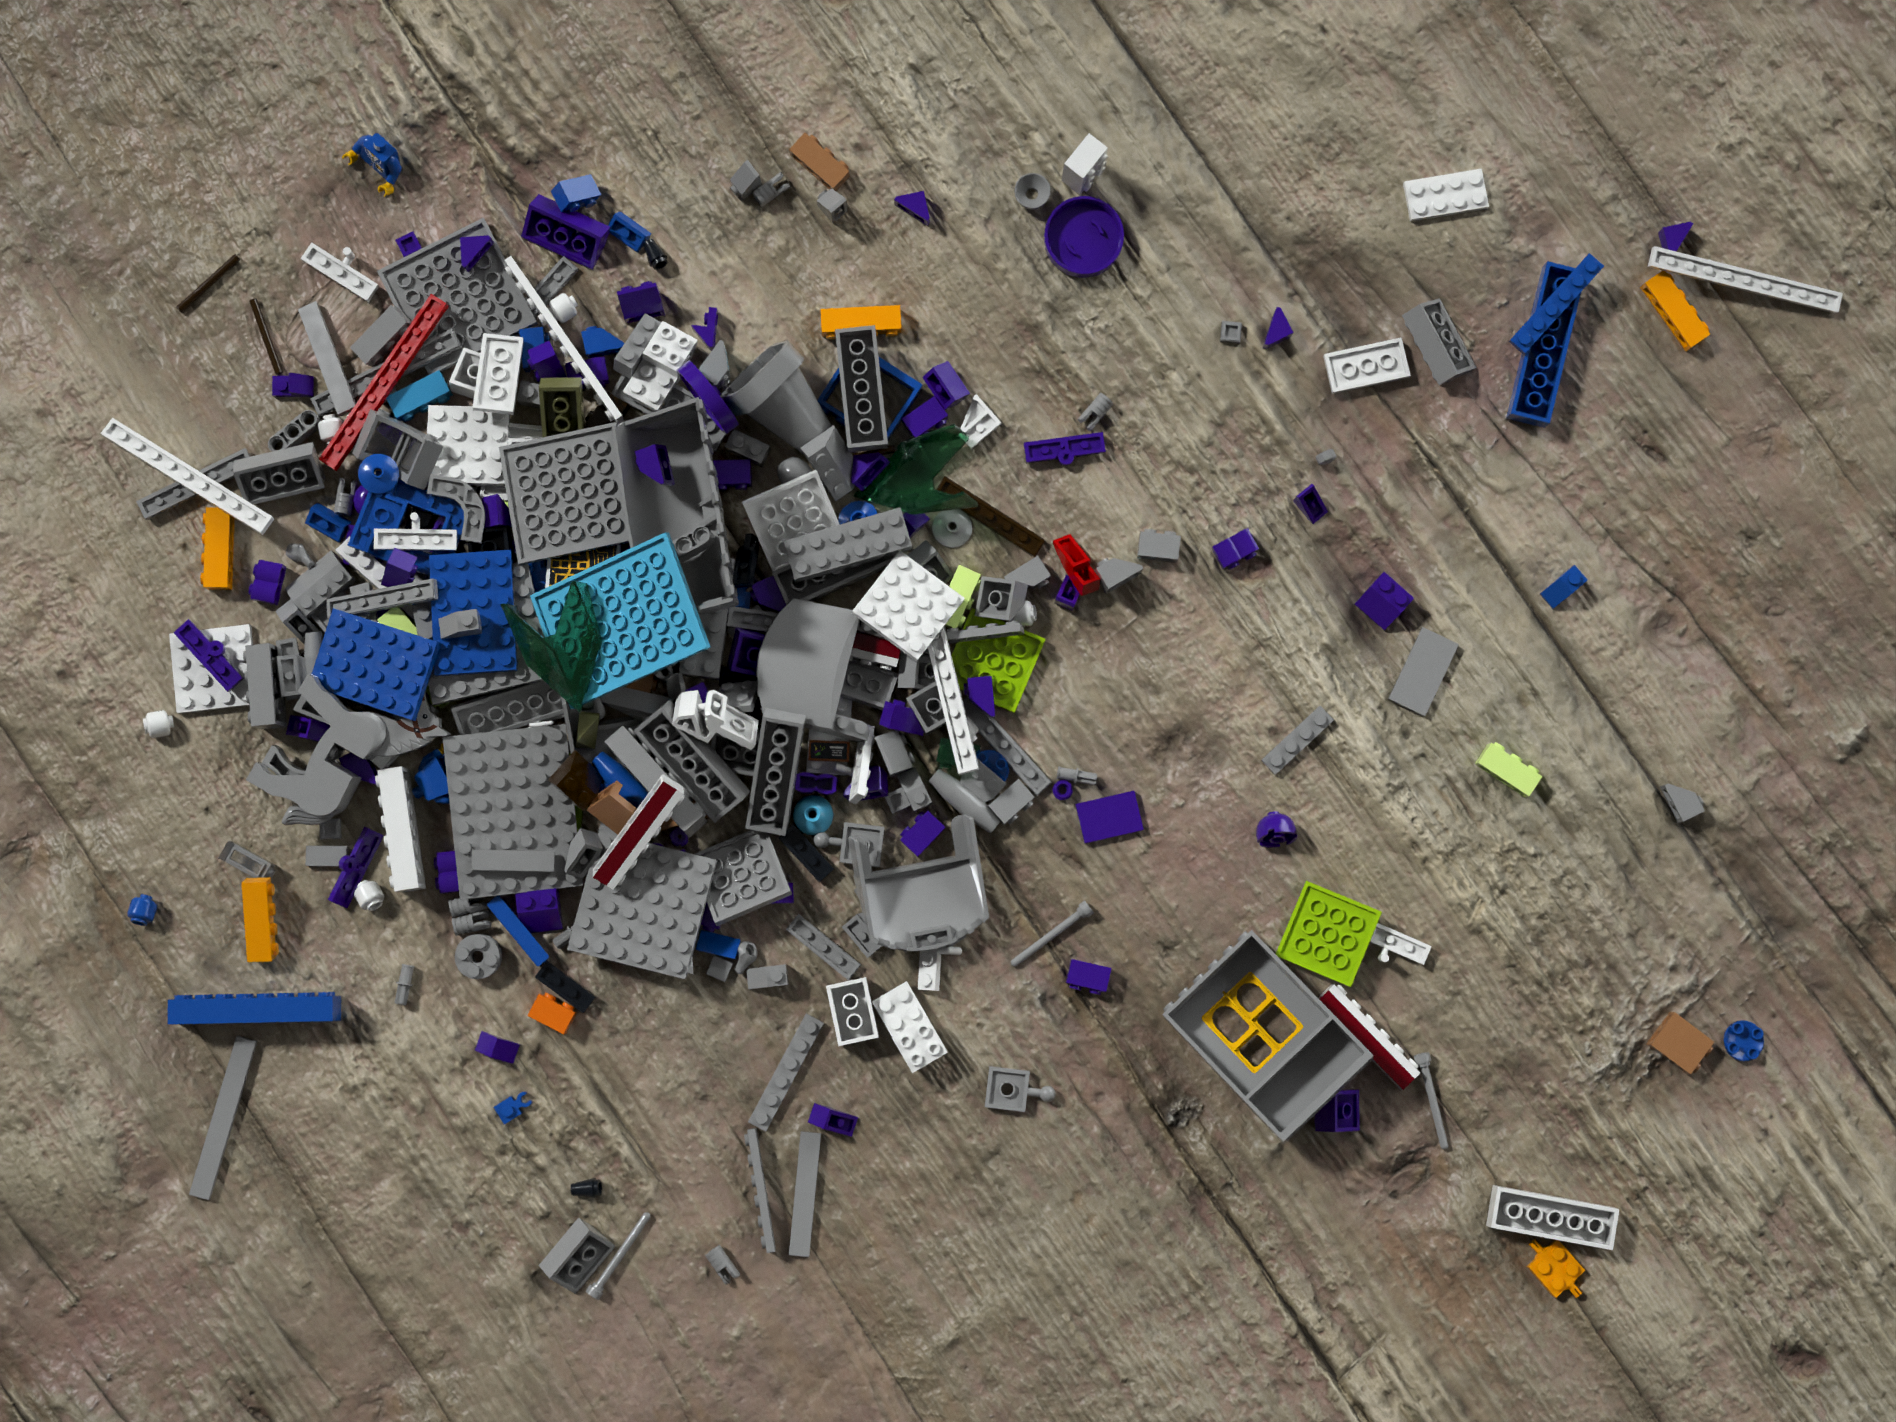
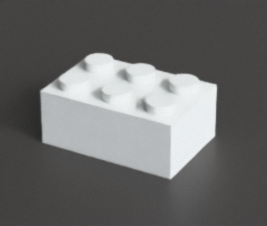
M1089 133L1064 163L1061 181L1079 195L1083 191L1087 192L1093 185L1094 177H1099L1106 168L1104 166L1107 163L1105 160L1108 157V147Z
M864 977L827 985L826 989L838 1046L879 1038L867 978Z

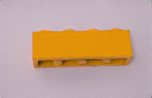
M1661 271L1646 281L1640 288L1686 352L1710 335L1709 328L1705 322H1701L1697 316L1696 309L1686 301L1684 292L1674 284L1675 281L1672 275L1666 271Z
M900 305L820 309L822 337H826V339H836L835 329L875 325L876 337L878 334H886V336L893 337L897 336L898 333H902Z
M206 507V513H203L205 533L202 534V543L205 547L204 553L201 555V562L204 565V572L201 573L200 577L201 584L208 590H232L235 518L217 507Z
M271 877L246 878L241 883L247 962H272L279 953V945L275 943L277 924L274 923L273 915L276 914V905L272 903L274 884L271 883Z

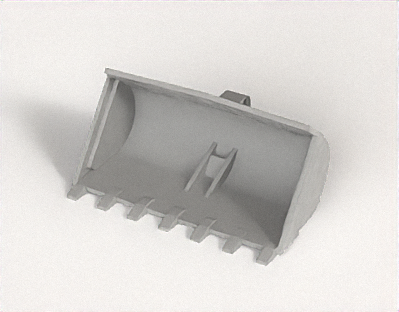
M697 397L622 422L618 426H612L630 548L665 532H668L672 541L699 526L708 528L715 537V542L710 548L681 564L698 614L701 615L735 607L739 604V600L732 580L734 571L728 552L729 541L719 494L717 471L712 458L714 454L712 441L706 428L708 425L707 411L702 399ZM654 444L666 445L675 485H661L639 471V467L636 464L635 451ZM702 534L700 536V541H705L707 539L708 534ZM690 543L683 545L682 551H687Z

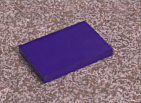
M1135 791L1075 804L1084 844L1144 830Z

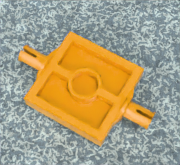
M1536 1239L1532 1240L1529 1245L1537 1254L1534 1260L1526 1267L1554 1298H1557L1567 1289L1570 1290L1575 1298L1579 1297L1582 1291L1574 1283L1585 1269L1559 1240H1554L1549 1246L1544 1248Z

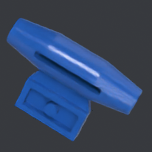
M605 752L598 754L592 761V764L605 781L604 784H601L599 792L617 780L623 785L619 795L638 808L647 796L648 791L615 759Z

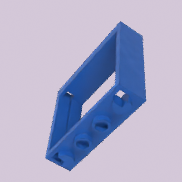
M879 357L880 371L912 391L887 429V440L889 441L901 423L902 418L905 417L922 391L923 384ZM838 368L817 400L826 415L832 414L836 417L835 420L839 424L845 426L844 413L827 403V400L840 382Z

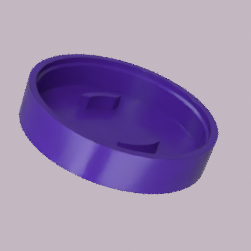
M1090 196L1073 197L1059 204L1050 214L1044 232L1045 250L1051 262L1060 271L1078 278L1094 277L1112 267L1121 253L1124 241L1123 224L1117 212L1103 200Z
M690 360L676 370L694 398L699 397V399H702L707 414L724 434H728L739 425L731 410L720 397L721 393L715 385L712 386Z

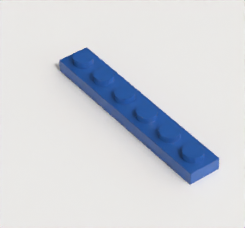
M1589 253L1510 339L1509 343L1524 355L1601 271L1604 265Z

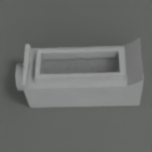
M228 841L218 859L225 861L253 878H272L275 873V864L234 841Z

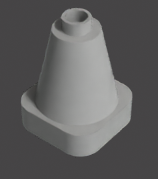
M786 340L773 344L763 351L726 387L720 397L735 416L747 414L804 454L801 447L832 427L799 369V366L804 361V357Z

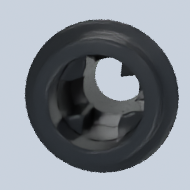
M653 239L645 241L643 246L650 267H653L654 270L665 267L668 263L667 255Z
M591 1178L572 1183L571 1195L597 1198V1196L602 1195V1182L600 1179Z

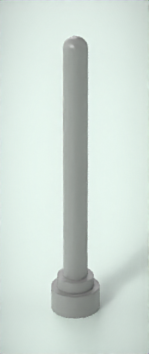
M1084 900L1078 905L1079 907L1074 914L1013 958L1011 965L1014 967L1018 966L1080 918H1089L1093 915L1094 912Z
M1430 1053L1416 1054L1413 1056L1414 1061L1418 1064V1068H1421L1440 1147L1446 1150L1448 1148V1141L1429 1070Z
M643 1213L598 1281L590 1284L586 1289V1293L596 1300L602 1297L604 1294L602 1292L604 1290L603 1286L649 1221L650 1213Z

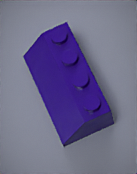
M539 194L529 204L521 237L593 270L607 242L610 226L577 211L570 212L568 210L561 212L555 201Z

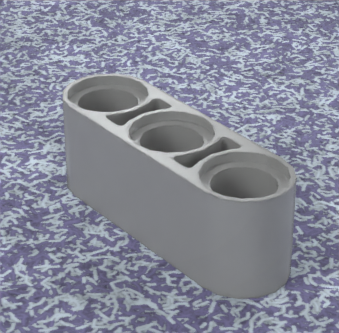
M311 410L303 411L269 439L268 448L272 452L277 451L275 446L278 442H283L281 449L300 445L318 430V422L321 421L320 417ZM313 416L315 419L313 424L307 425V419ZM294 429H298L299 434L292 438L291 432Z
M699 526L672 541L680 564L714 544L715 537L708 528ZM707 533V539L700 541V536ZM690 543L689 549L682 551L683 545Z

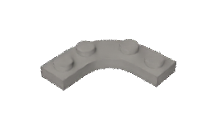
M430 474L427 495L454 500L464 511L461 541L482 544L485 510L478 494L470 485L459 479Z

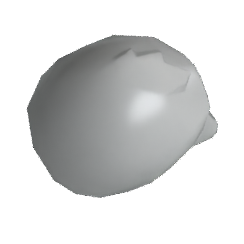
M797 457L783 460L777 467V475L781 484L813 471L806 462Z

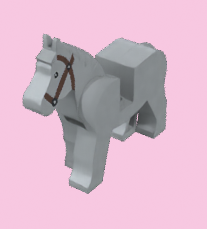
M308 673L298 690L301 696L293 710L329 724L330 728L316 745L306 770L294 765L281 747L272 745L262 763H255L246 780L272 796L287 798L296 803L288 808L282 819V824L317 825L343 812L348 807L362 777L335 762L343 754V748L362 759L373 760L377 756L406 754L428 745L437 737L450 736L451 734L442 728V718H438L431 711L426 691L416 721L404 717L397 721L378 713L349 711L335 695L328 692L322 686L317 676Z

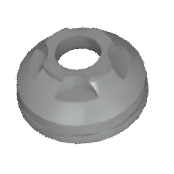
M1028 173L1018 179L1014 193L1016 200L1021 206L1034 210L1041 208L1047 203L1051 189L1045 177L1037 173ZM1034 189L1037 191L1038 196L1036 199L1031 200L1026 196V192Z

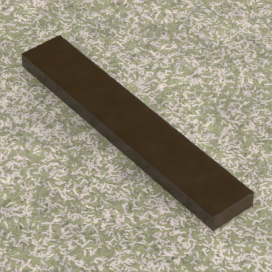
M944 476L934 492L943 500L960 509L1034 558L1046 541L946 476Z

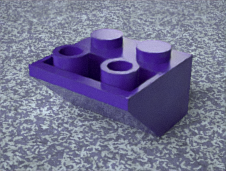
M648 281L641 283L639 287L626 286L621 288V291H617L626 324L640 321L644 314L653 318L665 315L660 291L656 283Z

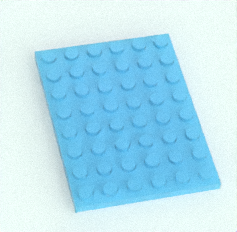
M668 532L662 533L530 595L570 709L582 706L711 648Z

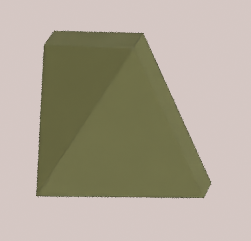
M579 711L575 748L595 749L600 713Z

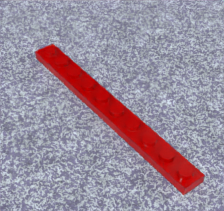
M430 294L319 457L321 462L335 471L339 469L356 444L370 409L378 411L448 309L449 305Z

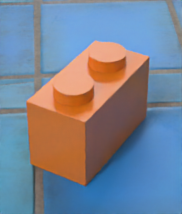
M550 993L538 994L527 1016L563 1035L566 1034L577 1014L573 1010L574 1006L567 1002L561 1004L555 1001L557 997Z

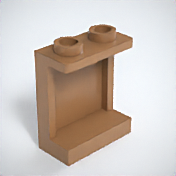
M616 780L598 793L587 811L618 835L637 808L619 795L623 785Z
M1669 1012L1646 1045L1651 1049L1657 1050L1681 1068L1682 1072L1691 1075L1698 1071L1703 1057H1707L1711 1053L1714 1041L1677 1013Z

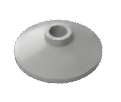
M948 508L941 511L935 517L932 526L933 535L945 547H960L969 540L972 534V522L969 516L960 509ZM953 523L956 525V529L950 530L948 526Z

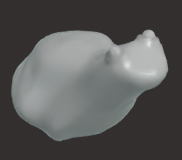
M289 544L287 546L286 556L292 561L302 562L308 569L315 565L302 544Z
M743 941L738 947L739 959L735 968L738 974H742L757 958V948L752 942Z

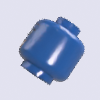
M141 894L140 897H135L131 900L127 916L131 919L130 922L140 926H146L147 923L153 922L157 904L152 901L153 898L151 896Z

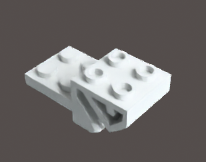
M662 321L643 351V359L624 388L623 395L654 412L660 410L675 384H678L681 379L676 370L692 358L697 346V339Z
M694 690L682 692L676 699L672 725L678 730L684 731L706 743L711 740L715 733H718L722 737L752 750L756 745L759 720L728 705L727 696L715 690L707 693L706 703H702L699 691Z
M907 981L872 1001L912 1073L948 1053Z

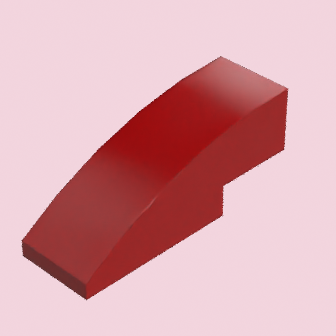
M1071 534L1053 540L1057 555L1080 595L1084 596L1099 590L1100 578L1090 566L1091 560Z

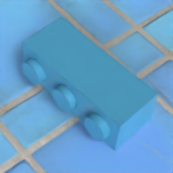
M438 370L389 395L386 399L396 419L407 422L413 419L415 414L427 412L428 405L447 402L453 393L443 374Z

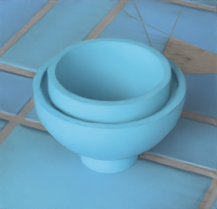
M808 795L800 799L795 805L793 820L801 832L808 835H816L825 832L832 824L833 809L825 798L818 795ZM813 810L817 813L815 818L809 817L810 811Z

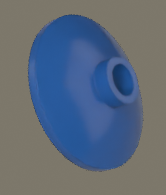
M373 454L365 458L360 464L358 478L361 485L367 491L374 494H384L396 486L399 480V468L391 457L384 454ZM380 469L382 471L381 475L376 476L374 474L375 470Z
M855 501L846 505L841 510L838 522L839 524H844L875 515L877 511L868 502Z

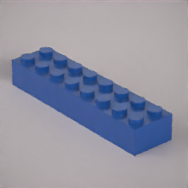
M1549 261L1544 264L1531 316L1575 268ZM1581 292L1524 355L1521 354L1506 416L1507 419L1543 428L1550 424Z
M315 992L298 993V997H294V993H277V997H274V993L257 994V998H254V994H236V998H233V994H215V998H213V994L195 995V999H193V995H174V999L168 1000V1024L341 1020V996H335V992H318V996H315Z

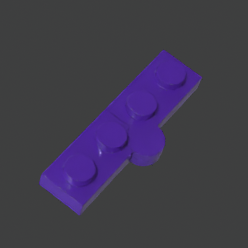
M1103 432L1024 442L1026 464L1058 459L1061 465L1069 466L1072 464L1074 457L1106 452Z
M190 619L174 632L227 692H230L244 679L223 656L226 650L225 645L217 640L210 642Z
M364 826L350 856L345 855L339 861V867L342 872L328 898L329 901L348 908L357 885L361 882L384 835Z

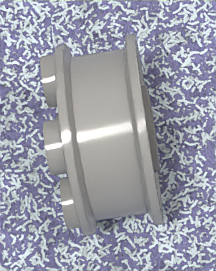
M485 934L467 936L458 944L455 951V963L458 970L471 979H482L493 975L502 962L500 945L494 938ZM476 951L483 953L484 957L481 962H477L474 959Z

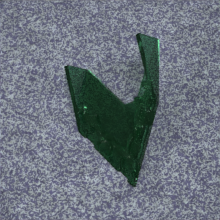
M952 424L901 442L896 447L898 450L890 459L886 458L890 463L864 491L858 490L853 496L892 509L901 507L902 512L911 515L978 507V503L964 491L952 495L935 490L934 486L935 476L969 440V436L957 425Z
M571 582L556 633L545 638L519 616L517 605L500 604L526 665L581 713L584 695L587 693L596 665V656L602 645L587 583Z

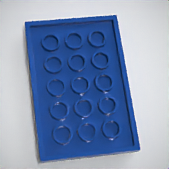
M499 550L429 555L430 579L434 578L437 580L438 600L431 601L433 641L441 643L434 663V675L451 676L518 671L512 551ZM478 610L482 634L441 639L439 618L458 611Z
M333 608L312 674L317 676L322 686L332 694L416 721L441 643Z

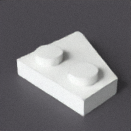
M977 394L974 395L964 422L958 432L959 437L970 449H973L1001 425L1000 420Z

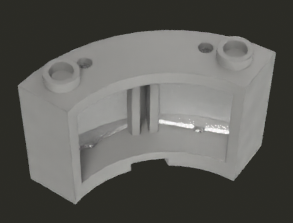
M370 409L352 454L360 460H364L373 454L387 455L396 462L399 468V479L406 484L424 490L443 445L437 442L438 438L436 436L426 435L390 417V413L387 411Z

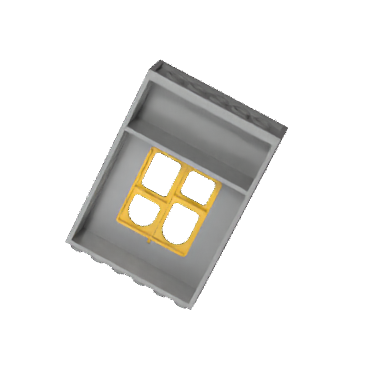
M1252 930L1249 933L1245 931L1237 939L1238 943L1234 947L1230 945L1222 953L1223 957L1219 961L1215 959L1208 966L1209 971L1206 974H1199L1193 980L1194 985L1190 989L1187 987L1178 994L1179 999L1175 1003L1171 1001L1165 1006L1162 1015L1270 1131L1285 1144L1373 1060L1374 1055ZM1247 983L1257 985L1266 994V999L1252 1012H1247L1237 1000L1238 989ZM1273 1004L1296 1025V1030L1280 1044L1257 1022L1258 1017ZM1219 1007H1231L1249 1025V1029L1234 1043L1229 1042L1213 1024V1013ZM1254 1035L1260 1036L1272 1049V1053L1256 1067L1252 1066L1240 1053V1049Z

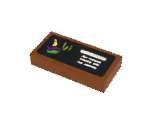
M809 740L808 761L849 762L850 742Z

